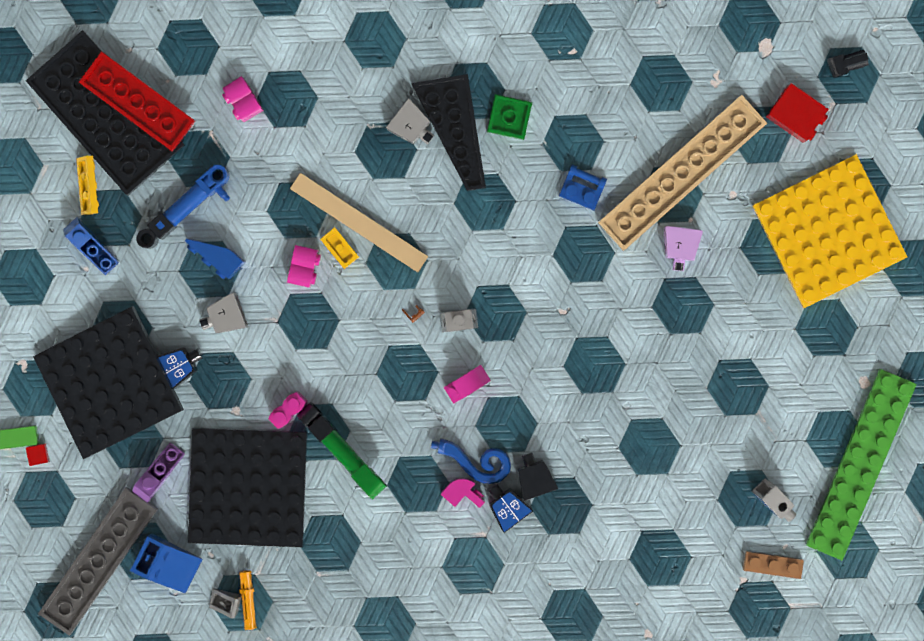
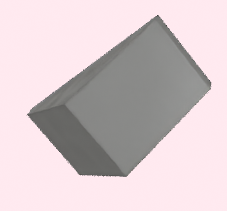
M213 589L209 608L230 618H235L239 611L242 596L241 594Z

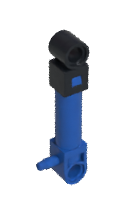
M221 165L210 167L195 181V185L165 212L159 213L147 224L150 230L143 229L139 231L136 237L138 245L146 249L155 248L158 245L159 239L164 240L177 228L176 225L206 198L213 196L215 193L227 202L230 197L222 187L229 180L228 170ZM218 170L223 172V177L220 180H216L214 177L215 172ZM147 234H150L152 237L149 244H145L143 240Z

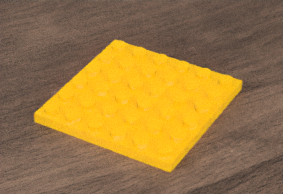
M857 154L752 205L802 308H806L907 258Z

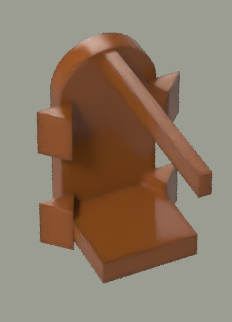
M417 305L416 308L418 309V313L416 315H412V319L404 311V309H402L404 314L411 320L412 323L415 322L419 317H421L425 313L424 310H422Z

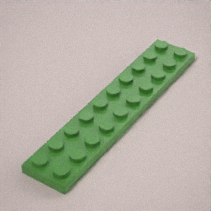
M879 369L806 546L843 561L917 384Z

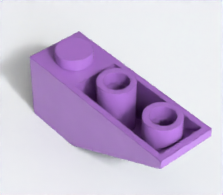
M169 443L137 481L132 492L148 503L185 453L172 443Z

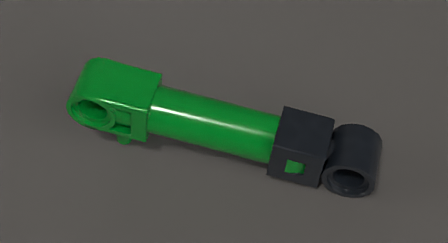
M312 402L297 414L300 421L320 443L327 447L352 475L351 478L372 500L387 487L385 482L359 457L337 432L338 430L324 417L322 412Z

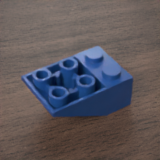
M150 534L147 536L130 571L147 580L186 593L203 559L154 534Z

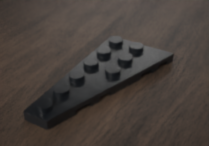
M468 74L411 83L466 190L485 189L486 184Z

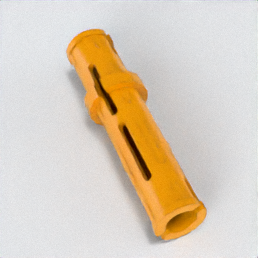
M251 570L239 572L241 583L239 593L242 596L244 629L252 630L257 628L253 592L255 590L252 587Z

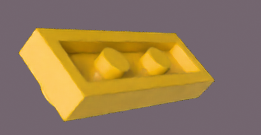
M93 156L76 158L81 215L98 213L99 203L96 194L97 183L95 181Z

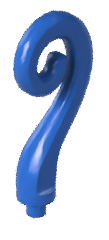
M441 438L439 442L432 441L431 448L438 449V454L454 458L462 469L478 482L485 484L498 483L504 480L510 472V459L500 449H487L482 454L480 464L486 471H492L494 468L489 463L490 457L495 456L501 461V468L497 473L487 474L475 468L457 444Z

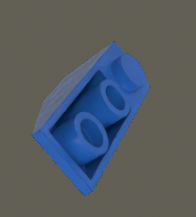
M78 217L63 229L65 237L104 275L119 264L118 260Z
M190 239L185 240L188 243L186 247L194 254L198 252L202 256L201 260L207 266L213 265L217 269L215 271L216 274L222 279H231L245 264V261L231 249Z

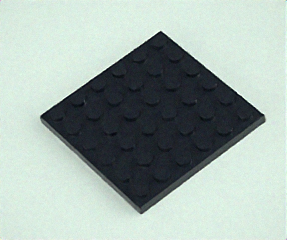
M134 306L33 356L82 459H86L184 410Z
M192 428L188 543L303 547L307 432Z

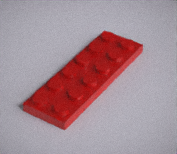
M102 51L79 81L80 84L172 152L195 123L194 119Z

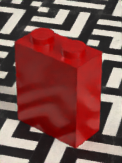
M790 83L766 115V118L804 143L814 138L817 133L816 127L818 124L822 125L828 117L826 113L829 109Z

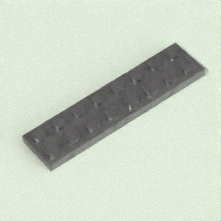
M126 487L38 614L70 636L158 508L149 502H145Z

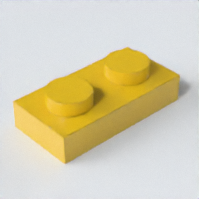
M335 227L320 239L344 269L359 258Z

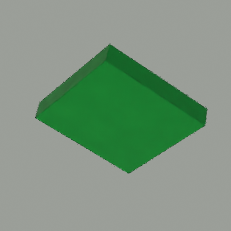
M495 94L487 132L524 140L533 102Z

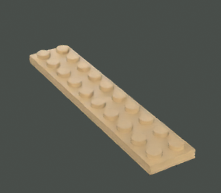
M741 95L602 218L598 224L624 251L763 128L767 122Z

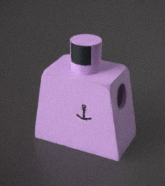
M671 226L664 227L665 258L674 259L672 270L684 271L685 261H694L703 230Z

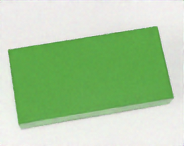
M37 426L0 430V449L39 445Z

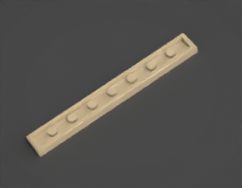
M302 173L298 175L291 186V190L416 272H419L427 260V255Z

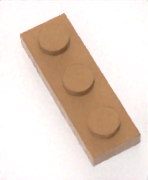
M745 551L743 570L801 579L804 560Z

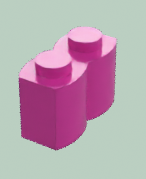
M242 76L222 88L225 92L222 96L227 104L231 103L234 110L232 112L237 120L241 119L243 122H246L264 111Z
M295 245L287 283L311 288V284L315 285L317 273H314L316 265L319 266L321 255L318 254L319 250Z
M299 391L292 393L284 400L281 406L271 412L268 419L277 429L282 428L292 420L295 414L305 408L308 401Z

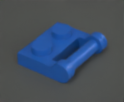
M572 164L559 197L594 211L607 178H599L577 169V166ZM573 176L598 185L597 190L572 181Z

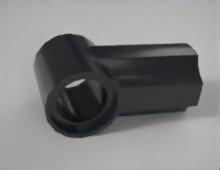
M864 49L847 55L841 54L827 60L833 78L848 74L849 71L869 65V59Z

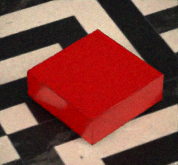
M46 443L26 447L29 466L50 462Z

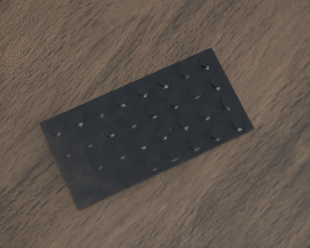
M82 30L25 81L89 154L93 156L119 188L129 196L185 145L181 141L172 152L79 83L101 53L100 48Z

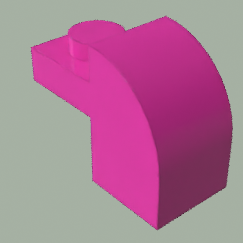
M479 365L443 388L454 404L483 387L491 380L482 365Z
M456 478L441 492V495L454 507L457 506L464 496L469 498L479 508L485 503L484 495L477 489L474 491L471 489L475 482L469 478Z

